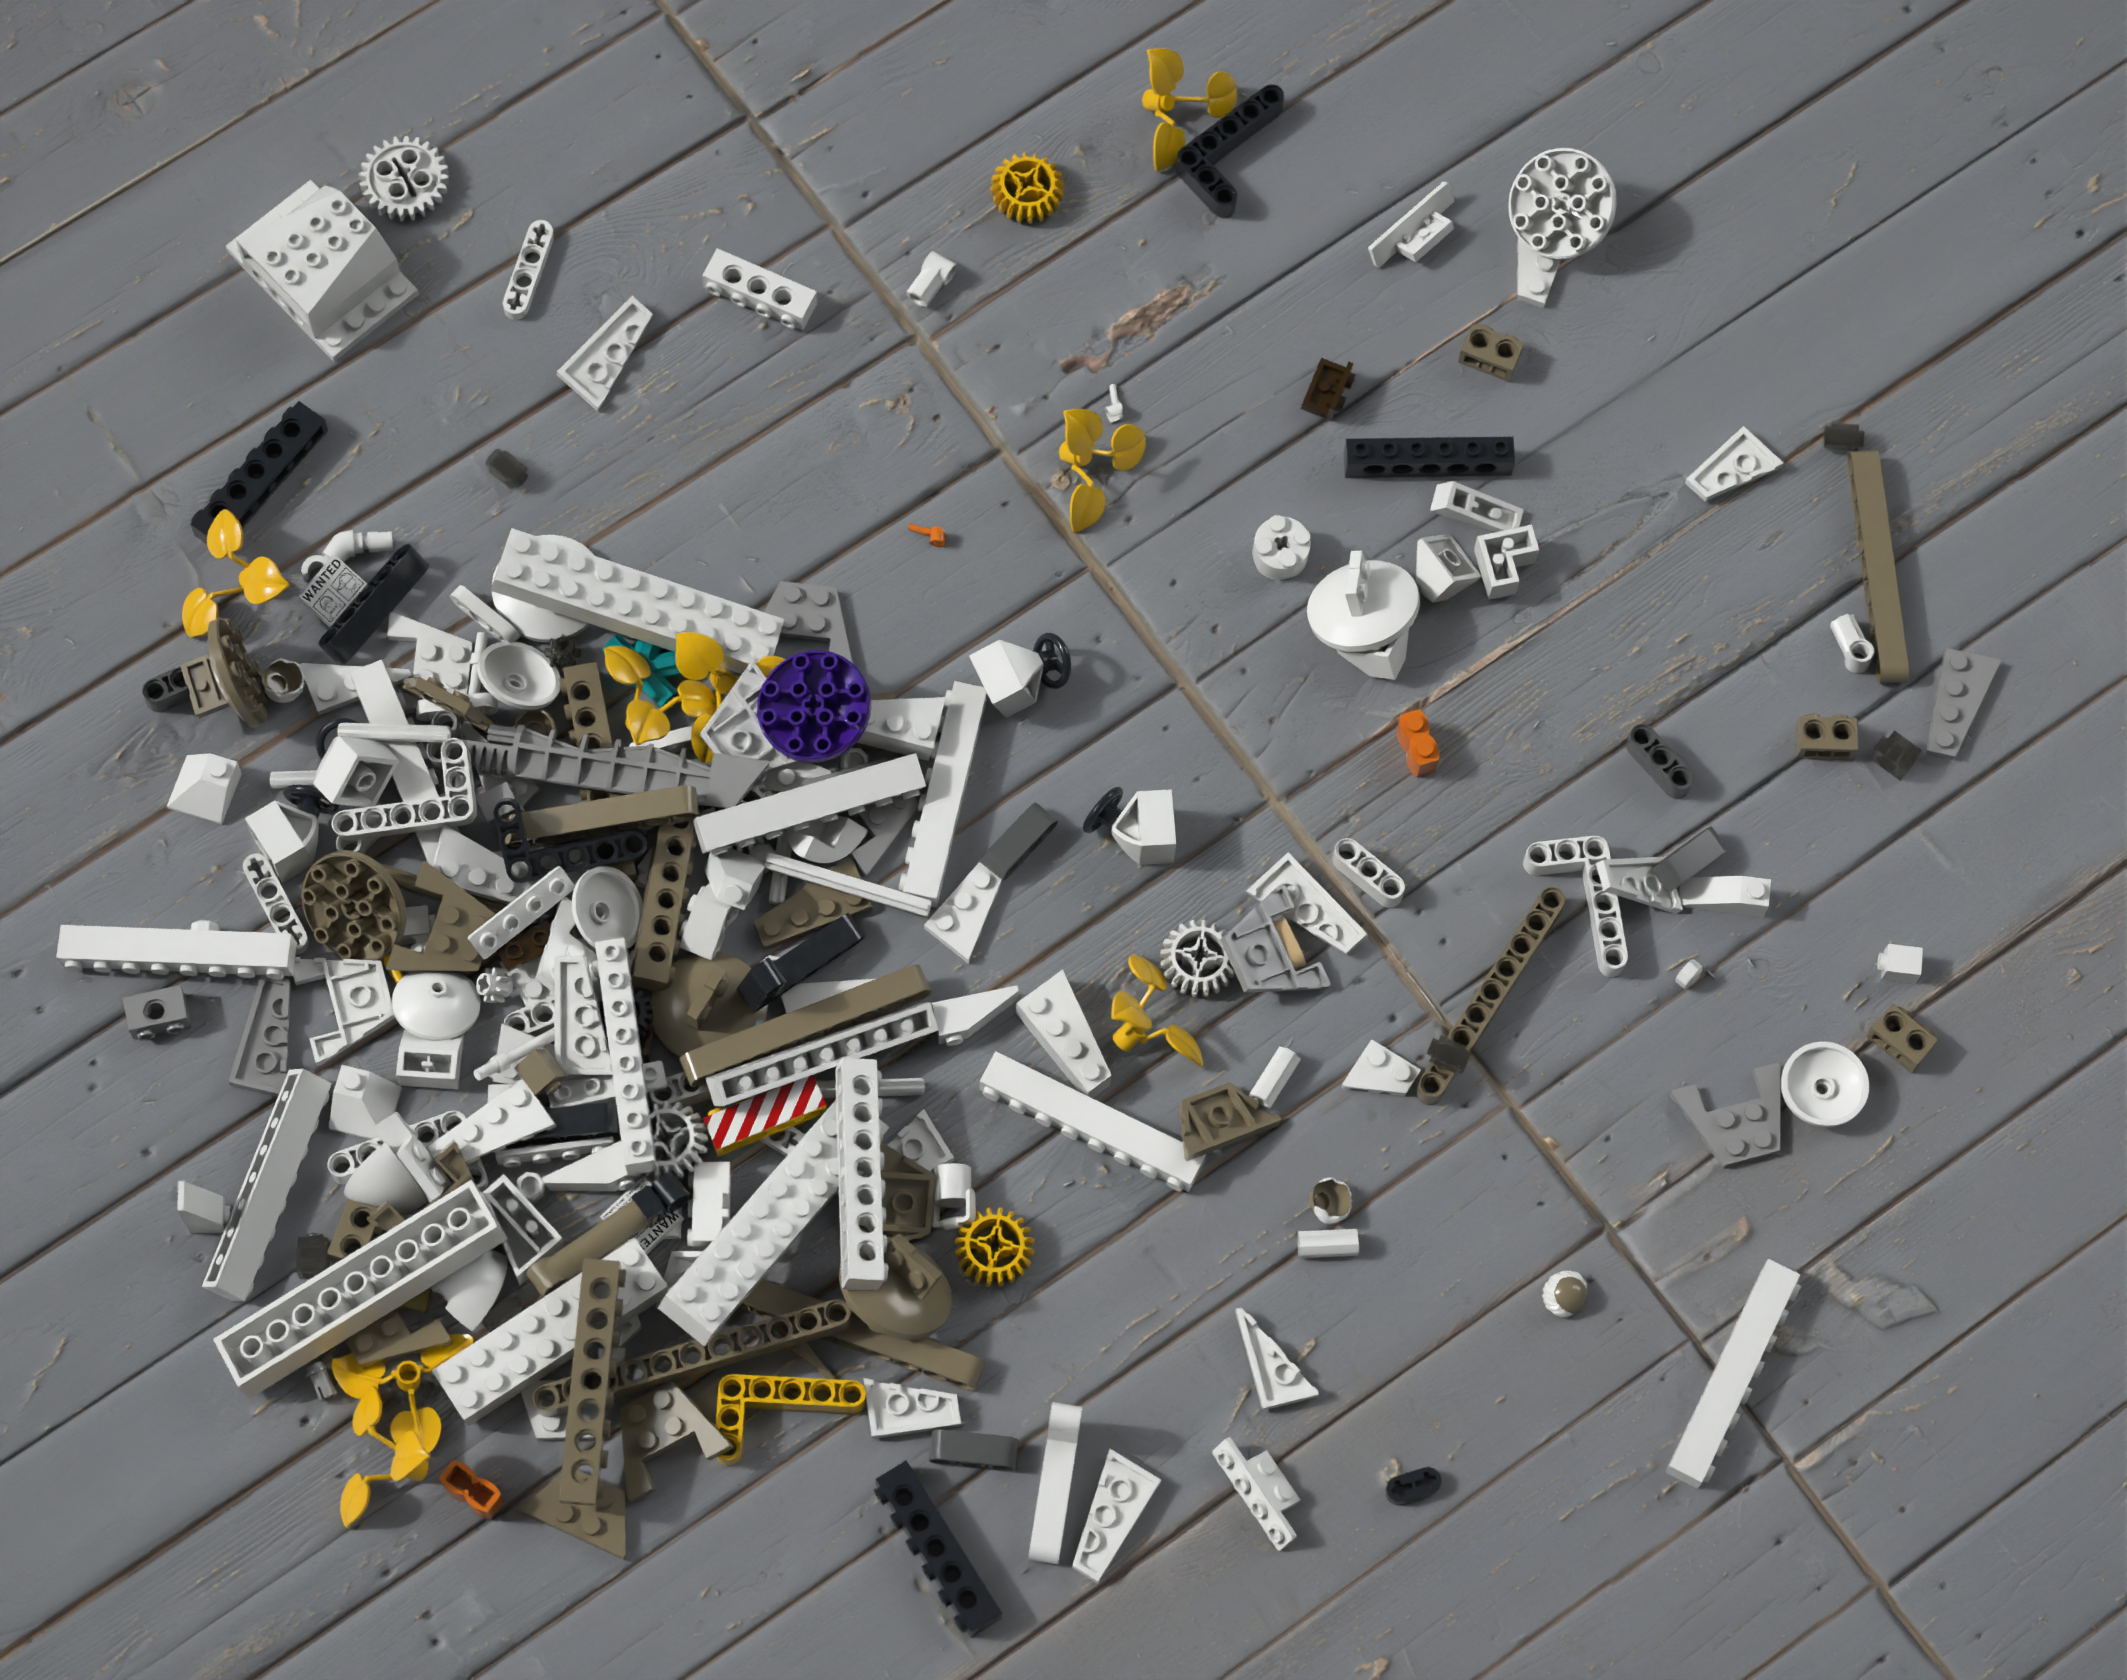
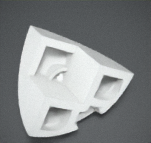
M838 816L837 820L824 824L821 823L820 819L810 822V828L794 832L793 827L788 828L787 838L792 850L800 857L817 863H830L850 854L861 843L868 830L849 818Z
M383 1143L365 1159L352 1174L344 1189V1195L348 1199L379 1208L388 1200L400 1214L411 1212L428 1202L413 1177L386 1143Z
M490 1250L431 1286L433 1292L440 1293L445 1301L448 1302L446 1305L448 1312L471 1331L479 1325L489 1312L502 1288L507 1271V1256Z

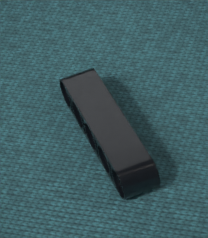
M410 544L400 547L323 634L318 645L336 664L343 665L348 662L426 573L429 564Z
M599 1103L546 1108L545 1110L557 1127L536 1133L534 1137L524 1141H517L506 1146V1148L619 1136L617 1104Z

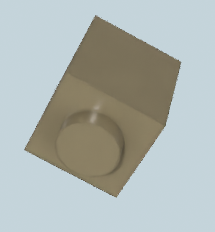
M547 1048L535 1049L514 1067L534 1095L550 1096L561 1088L562 1084L560 1082L567 1077Z

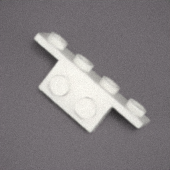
M1443 181L1369 246L1368 250L1374 266L1380 268L1397 252L1417 262L1454 229L1452 221L1440 215L1454 203L1449 183Z
M557 866L470 934L468 940L483 959H487L572 892L575 885L560 866Z
M662 1061L643 1064L647 1092L667 1088ZM591 1075L560 1082L562 1084L561 1088L548 1096L551 1108L599 1103L616 1104L613 1075Z
M394 1112L375 1125L374 1130L401 1161L429 1202L440 1196L452 1183L398 1112Z
M604 1137L572 1142L530 1145L525 1148L498 1151L495 1153L497 1163L499 1165L503 1164L504 1167H517L521 1165V1162L525 1161L542 1164L551 1161L550 1158L562 1157L564 1160H573L579 1158L580 1154H593L615 1144L613 1137Z
M1230 1437L1224 1439L1212 1451V1454L1277 1550L1284 1549L1297 1535L1282 1512L1295 1506L1300 1501V1498L1268 1451L1246 1461Z

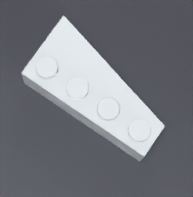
M1062 969L1017 1002L1016 1014L1080 1093L1094 1098L1110 1086L1112 1075Z

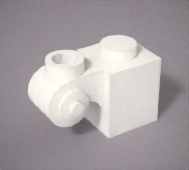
M428 905L406 908V927L403 937L398 944L399 946L414 944L411 946V950L424 953L436 919L435 914H430Z

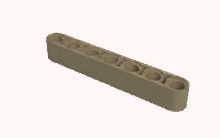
M683 785L522 812L529 847L531 848L597 837L629 829H644L691 821L699 817L696 787ZM515 814L507 815L503 818L511 819L515 816ZM510 833L505 838L507 845L512 848L522 844L521 837L516 833Z

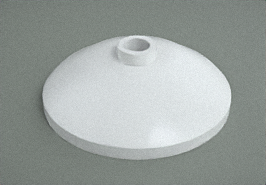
M498 642L487 647L479 658L477 671L483 686L494 698L510 707L525 710L540 709L550 705L560 691V674L556 666L545 654L532 646L520 642Z
M600 866L585 872L577 881L572 895L573 917L581 935L594 948H596L595 942L623 937L627 949L636 942L643 903L635 884L626 874L609 866Z
M411 971L398 982L392 997L393 1013L399 1024L411 1034L428 1040H447L462 1035L476 1022L481 1005L480 995L475 984L459 971Z
M1814 1042L1799 1048L1790 1056L1782 1071L1781 1090L1786 1104L1801 1120L1818 1127H1836L1851 1121L1862 1110L1869 1094V1079L1864 1065L1852 1051L1832 1042ZM1817 1087H1824L1826 1093L1820 1094L1817 1091Z

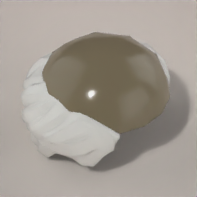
M282 658L272 662L264 670L261 677L262 688L270 699L278 703L294 701L302 693L305 686V677L301 666L294 661Z
M1328 1177L1320 1180L1311 1189L1309 1194L1310 1208L1320 1221L1334 1224L1348 1217L1352 1208L1351 1192L1348 1185L1333 1177Z
M1567 1270L1555 1273L1549 1277L1548 1282L1545 1283V1287L1542 1289L1545 1307L1558 1317H1569L1579 1312L1585 1306L1588 1297L1586 1282L1575 1271Z

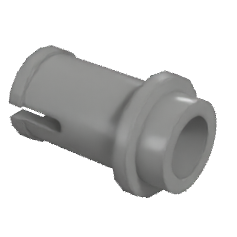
M322 1361L306 1368V1378L311 1379L320 1402L329 1400L338 1394L327 1373L329 1368L327 1365L324 1366Z

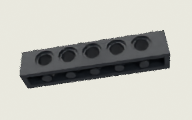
M300 401L293 407H289L284 412L279 424L267 431L264 441L258 448L255 447L248 453L244 464L231 472L228 482L222 489H217L212 494L208 505L203 510L200 509L195 513L190 524L194 536L207 544L210 526L223 509L231 511L243 529L328 432L325 419ZM291 432H299V435L296 437H287ZM274 452L282 453L277 458L269 457ZM255 473H264L258 479L251 478ZM236 494H246L242 499H233Z
M1514 436L1346 439L1343 452L1345 478L1511 476L1515 464Z
M907 1460L875 1479L877 1486L874 1489L875 1495L882 1505L887 1503L893 1513L889 1515L890 1519L898 1531L901 1529L905 1531L909 1538L905 1542L913 1556L920 1555L924 1562V1565L921 1566L924 1574L930 1582L935 1580L941 1590L937 1594L944 1606L947 1608L951 1605L957 1616L953 1617V1620L963 1634L967 1631L970 1638L1001 1620L1002 1612ZM901 1493H907L912 1496L913 1500L909 1505L902 1506L896 1502V1497ZM922 1518L928 1522L929 1526L924 1531H916L911 1524L914 1520ZM932 1544H940L945 1551L941 1556L933 1557L928 1553L927 1549ZM954 1569L960 1573L961 1577L958 1581L951 1583L946 1581L943 1575L947 1570ZM964 1595H971L977 1602L972 1608H964L960 1605L959 1600Z

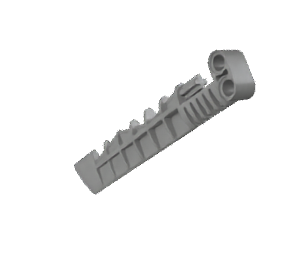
M448 710L437 712L431 725H443L445 722L454 723L451 728V738H458L467 746L471 756L472 768H476V772H481L482 769H485L488 774L492 773V771H497V775H502L503 772H506L509 777L624 794L690 785L696 787L697 803L699 805L720 808L737 806L769 766V762L766 760L714 753L710 768L686 759V749L684 748L681 749L680 756L654 747V744L650 743L647 746L621 747V739H616L614 748L588 749V734L583 735L580 748L556 740L557 732L554 729L550 731L548 737L527 729L525 725H518L517 728L490 724L487 732V741L511 744L513 746L461 739L462 727L456 715ZM428 742L426 748L428 758L433 766L443 770L442 760L435 758V754L441 749L443 742ZM452 748L448 757L452 760L458 759L462 755V748Z

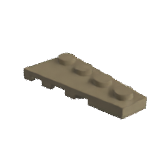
M849 856L830 869L834 872L861 879L852 856ZM810 883L784 900L783 903L778 904L756 919L754 926L764 950L823 929L846 913H850L852 917L871 911L872 904L868 899Z

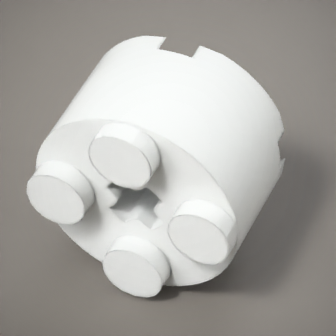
M1275 515L1265 521L1256 532L1252 549L1253 560L1258 571L1273 580L1293 578L1300 574L1305 568L1311 546L1310 533L1300 522L1293 518Z

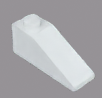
M1452 481L1436 486L1430 511L1454 521L1499 532L1518 528L1524 509Z
M1748 876L1691 877L1679 886L1678 895L1684 908L1763 918L1769 907L1771 879Z
M1018 986L933 1002L932 1010L939 1028L936 1031L939 1044L946 1043V1045L952 1046L962 1043L963 1039L969 1038L1018 1000Z
M619 1141L542 1177V1180L550 1191H623L635 1185L636 1181L641 1178V1175L627 1174L622 1142Z
M178 1181V1212L191 1234L223 1233L232 1212L231 1205H227L224 1197L186 1181Z

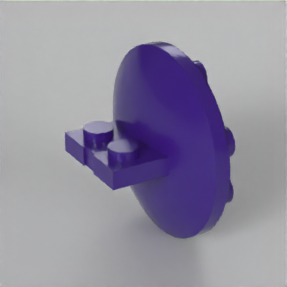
M822 650L801 652L782 661L767 676L758 696V722L765 738L782 755L795 761L806 763L831 760L848 751L864 733L871 715V693L862 673L845 657Z

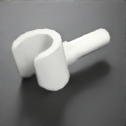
M1115 384L1109 386L1112 405L1105 407L1110 423L1123 418V407L1118 400Z

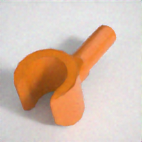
M912 523L909 524L908 530L930 536V545L935 547L945 546L946 535L941 527L934 526L930 529Z

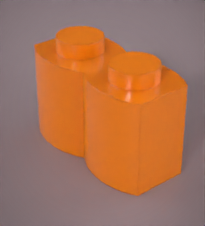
M1420 709L1401 714L1397 726L1398 742L1407 752V765L1415 777L1436 772L1440 756L1436 741L1429 735L1430 727L1427 717Z
M452 1460L439 1477L445 1491L451 1497L461 1502H467L470 1509L482 1518L492 1519L504 1503L498 1488L493 1483L483 1478H477L472 1469L462 1462Z

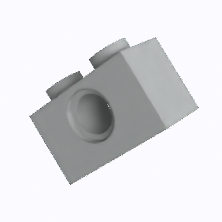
M181 985L123 997L128 1030L133 1039L149 1040L154 1038L155 1034L163 1032L168 1034L180 1033L184 1031V1028L191 1026L186 997ZM154 1011H164V1015L160 1019H151Z

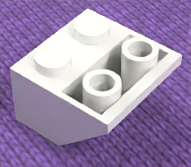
M405 1029L399 1046L396 1070L399 1085L458 1089L464 1033L447 1040H428L415 1036Z

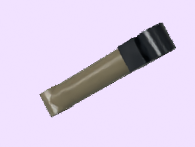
M673 1171L667 1172L657 1178L650 1187L647 1185L632 1195L631 1202L554 1255L536 1261L529 1267L526 1275L544 1298L582 1271L583 1258H602L645 1227L649 1226L652 1228L667 1218V1213H672L688 1202L691 1195Z

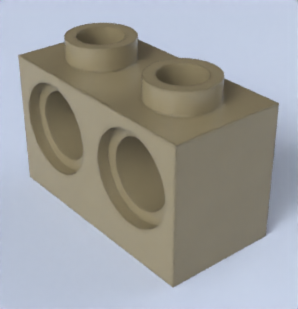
M1472 323L1462 346L1458 363L1510 382L1520 359L1524 342L1519 341L1513 335H1503L1495 332L1487 325ZM1482 343L1485 347L1477 348L1473 344ZM1499 353H1507L1511 357L1503 358Z
M1806 714L1799 718L1795 726L1796 759L1853 760L1858 751L1857 718H1849L1844 714L1832 717ZM1812 731L1816 733L1819 738L1811 739L1807 736L1806 732ZM1835 732L1843 733L1847 739H1838L1835 736Z
M1893 1003L1872 1026L1866 1036L1911 1073L1929 1054L1938 1041L1934 1037V1032L1929 1027L1919 1025L1912 1019L1911 1014L1905 1008L1897 1007ZM1886 1023H1895L1899 1031H1890ZM1909 1041H1917L1921 1045L1922 1050L1913 1049Z
M347 1199L327 1252L330 1261L339 1262L348 1256L346 1250L350 1245L358 1244L363 1247L384 1233V1229L376 1227L371 1223L364 1228L356 1226L360 1218L369 1217L377 1209L376 1207Z

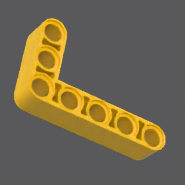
M727 1375L722 1378L718 1387L716 1427L725 1438L736 1446L737 1450L731 1456L722 1454L716 1458L724 1466H734L741 1460L746 1408L853 1414L860 1412L865 1407V1388L861 1383L854 1380ZM730 1385H736L740 1387L741 1391L737 1396L730 1397L724 1393L725 1389ZM759 1387L769 1388L771 1393L766 1398L761 1399L754 1394ZM790 1388H796L801 1392L800 1396L795 1400L787 1399L784 1394ZM824 1389L830 1392L831 1396L826 1401L821 1402L814 1397L815 1393L819 1390ZM850 1391H855L860 1394L861 1398L856 1403H849L845 1400L844 1396ZM733 1414L739 1420L736 1425L729 1427L723 1424V1418Z

